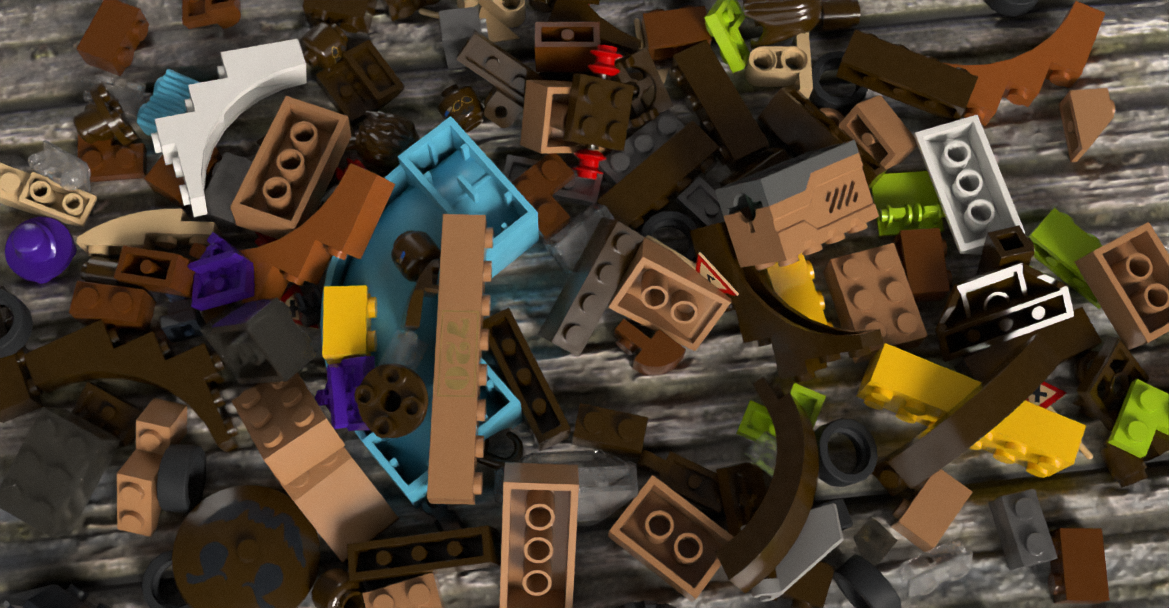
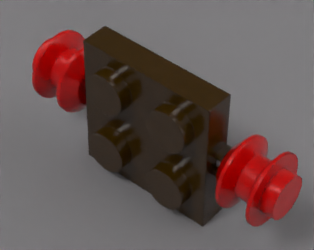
M598 45L597 50H590V53L596 56L595 63L588 65V68L594 74H597L596 77L573 73L563 137L564 141L585 144V148H588V150L580 149L574 152V155L580 160L579 165L571 169L578 170L577 177L594 180L597 179V174H604L603 171L598 169L600 161L606 160V157L601 152L594 150H599V147L624 151L634 90L633 85L611 81L610 77H606H612L620 73V70L615 67V60L623 58V55L617 54V47Z

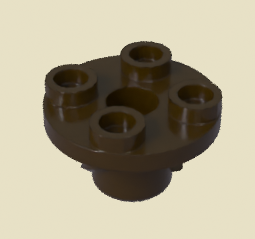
M101 82L90 87L89 91L95 104L90 103L86 105L84 111L73 118V124L79 136L85 142L92 144L98 140H109L115 135L124 146L138 139L130 123L124 121L121 115L124 113V110L115 96H111L104 83Z
M384 364L372 369L364 377L354 393V399L358 404V410L363 422L380 438H398L412 433L421 425L428 409V393L423 380L414 370L402 364Z

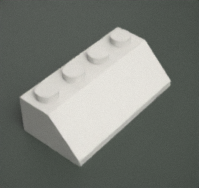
M978 115L914 133L918 148L960 254L982 255L987 232L1020 225L1025 234Z

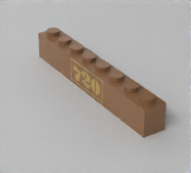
M443 214L427 499L430 504L475 505V495H482L483 472H476L477 458L484 457V435H478L479 421H485L486 399H480V386H487L488 366L487 364H481L482 350L488 351L489 329H483V317L490 316L491 296L485 294V282L492 281V261H486L487 248L493 249L494 230L493 227H487L486 215Z

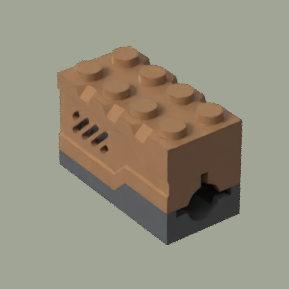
M855 140L805 152L715 190L740 268L755 266L756 270H762L775 265V262H778L779 267L793 264L799 261V254L809 255L823 249L822 243L832 244L845 239L844 233L852 234L868 228L867 222L879 217L863 172V164Z

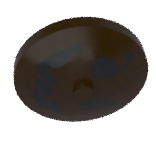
M255 485L230 487L202 500L189 512L182 522L173 545V576L181 597L190 608H298L310 593L316 580L320 565V543L314 526L287 495L268 487Z

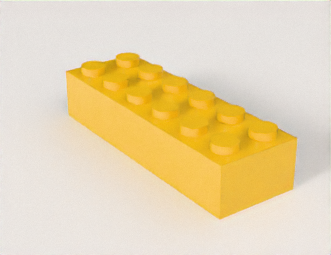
M884 343L869 361L856 397L863 399V403L870 408L877 410L885 408L896 413L895 416L904 422H918L929 427L961 402L982 382ZM1025 400L1009 416L969 449L986 450L993 453V457L1000 462L1007 464L1017 463L1026 467L1028 473L1045 478L1074 464L1086 425Z

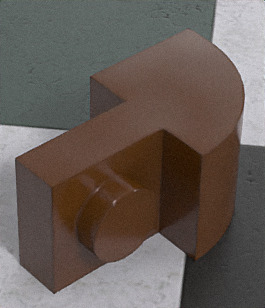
M182 0V24L188 29L218 24L223 29L237 24L241 18V0Z
M625 319L615 329L614 338L617 340L616 344L629 355L633 353L637 355L633 361L632 369L639 373L652 376L662 375L673 370L684 358L686 349L660 329L651 339Z

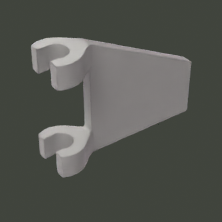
M832 503L810 510L799 537L787 555L775 568L777 577L763 579L753 587L751 591L754 598L760 597V600L763 602L778 598L843 541L836 504Z

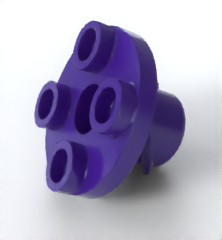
M35 217L22 222L11 232L5 245V258L11 270L25 280L41 284L47 283L52 278L61 274L68 267L77 252L70 231L61 222L49 217Z

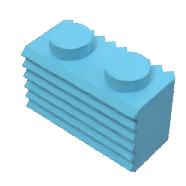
M167 69L166 74L163 77H159L155 82L153 96L150 97V101L144 103L138 111L137 124L146 135L151 136V133L157 132L154 119L187 113L184 99L190 98L188 85L201 82Z

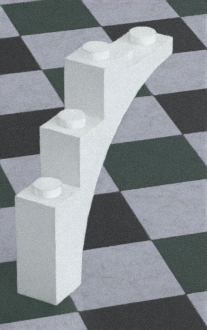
M298 39L220 52L222 66H217L219 79L188 85L190 98L184 99L187 113L154 119L157 132L151 133L155 153L162 152L165 165L173 164L176 178L183 177L185 184L179 185L184 206L191 205L194 217L207 215L204 194L206 170L213 149L225 130L241 113L258 101L281 90L307 83L306 63Z

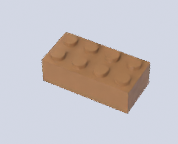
M285 96L230 206L236 225L275 239H280L300 227L315 214L351 138L348 116Z
M505 462L500 608H573L579 492L578 465Z

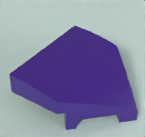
M212 232L207 239L210 245L206 247V251L199 260L190 262L187 266L190 270L196 272L193 280L191 307L200 311L254 297L253 262L217 233Z
M374 356L342 359L341 363L328 364L326 368L328 381L324 389L317 391L315 400L319 406L326 405L331 413V425L334 429L347 428L348 431L370 430L360 416L358 404L354 399V393L364 377L375 368Z

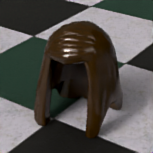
M743 0L744 16L754 19L755 27H763L761 37L750 39L751 49L774 44L798 34L810 32L820 20L821 0Z

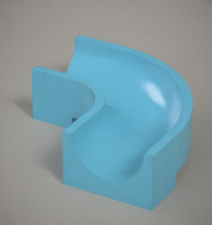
M451 116L398 156L400 165L385 177V179L395 184L394 189L361 260L347 255L346 260L332 256L324 287L367 285L368 293L371 294V297L377 298V318H371V331H376L377 351L371 352V356H374L375 368L384 364H402L414 370L425 384L428 393V409L423 422L415 431L398 438H380L371 430L355 431L374 459L416 509L421 506V501H427L438 294L433 298L423 297L420 327L415 331L400 330L405 304L416 282H409L404 278L393 263L391 252L394 241L406 231H423L433 239L441 250L443 214L486 215L487 227H493L494 230L493 249L487 248L486 261H492V278L539 241L538 212ZM440 268L438 273L437 285H439ZM323 289V294H322L321 318H320L322 347H323V301H324V289ZM483 359L481 360V364H487ZM488 366L487 386H480V399H486L485 421H479L478 435H484V441L503 429L512 428L513 430L523 421L520 401Z

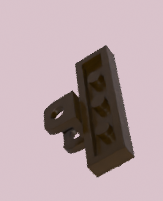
M474 30L456 56L457 61L494 85L485 98L484 116L501 128L509 127L524 109L526 80H547L476 30Z

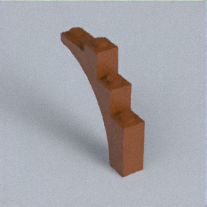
M1075 1L1052 36L1026 53L1012 59L991 64L958 65L944 63L955 68H964L970 74L978 76L962 117L967 118L978 115L981 124L986 126L996 113L1002 97L1007 98L1013 104L1029 107L1039 94L1044 79L1050 80L1054 85L1070 89L1082 75L1105 12Z
M350 163L339 185L327 201L300 227L284 237L260 247L238 250L253 262L255 283L254 297L243 299L241 303L257 311H260L262 306L276 310L289 281L300 286L303 285L304 281L318 285L332 255L342 260H346L347 255L361 260L395 184L373 172ZM194 242L189 255L200 259L207 246Z

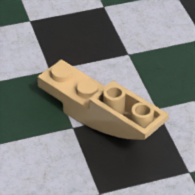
M0 163V203L40 217L53 218L62 223L80 227L85 226L97 196L38 173L32 172L29 174Z
M182 208L158 209L133 213L107 221L78 236L76 243L90 257L108 258L109 255H120L123 246L155 250V244L162 248H175L177 245H189L192 247L195 242L208 247L210 243L207 239L211 233L215 232L222 237V232L215 222L191 221Z

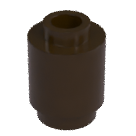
M821 0V16L816 24L820 31L851 29L852 25L859 24L860 6L858 0Z
M92 256L82 266V281L133 288V286L114 279L119 259Z
M1109 439L1102 442L1105 448L1100 450L1099 453L1113 480H1118L1121 488L1148 477L1144 470L1147 466L1143 458H1139L1108 443Z

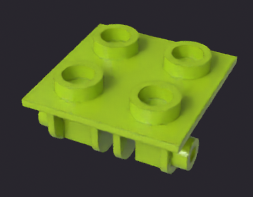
M928 171L884 174L872 187L873 201L879 215L876 218L879 236L897 235L900 230L940 228V232H944L942 217H945Z

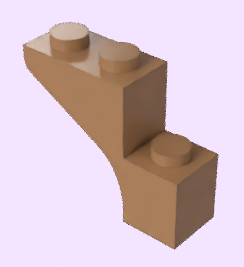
M153 398L136 419V449L117 472L118 530L152 537L161 512L157 498V479L161 459L169 445L180 444L187 434V405Z

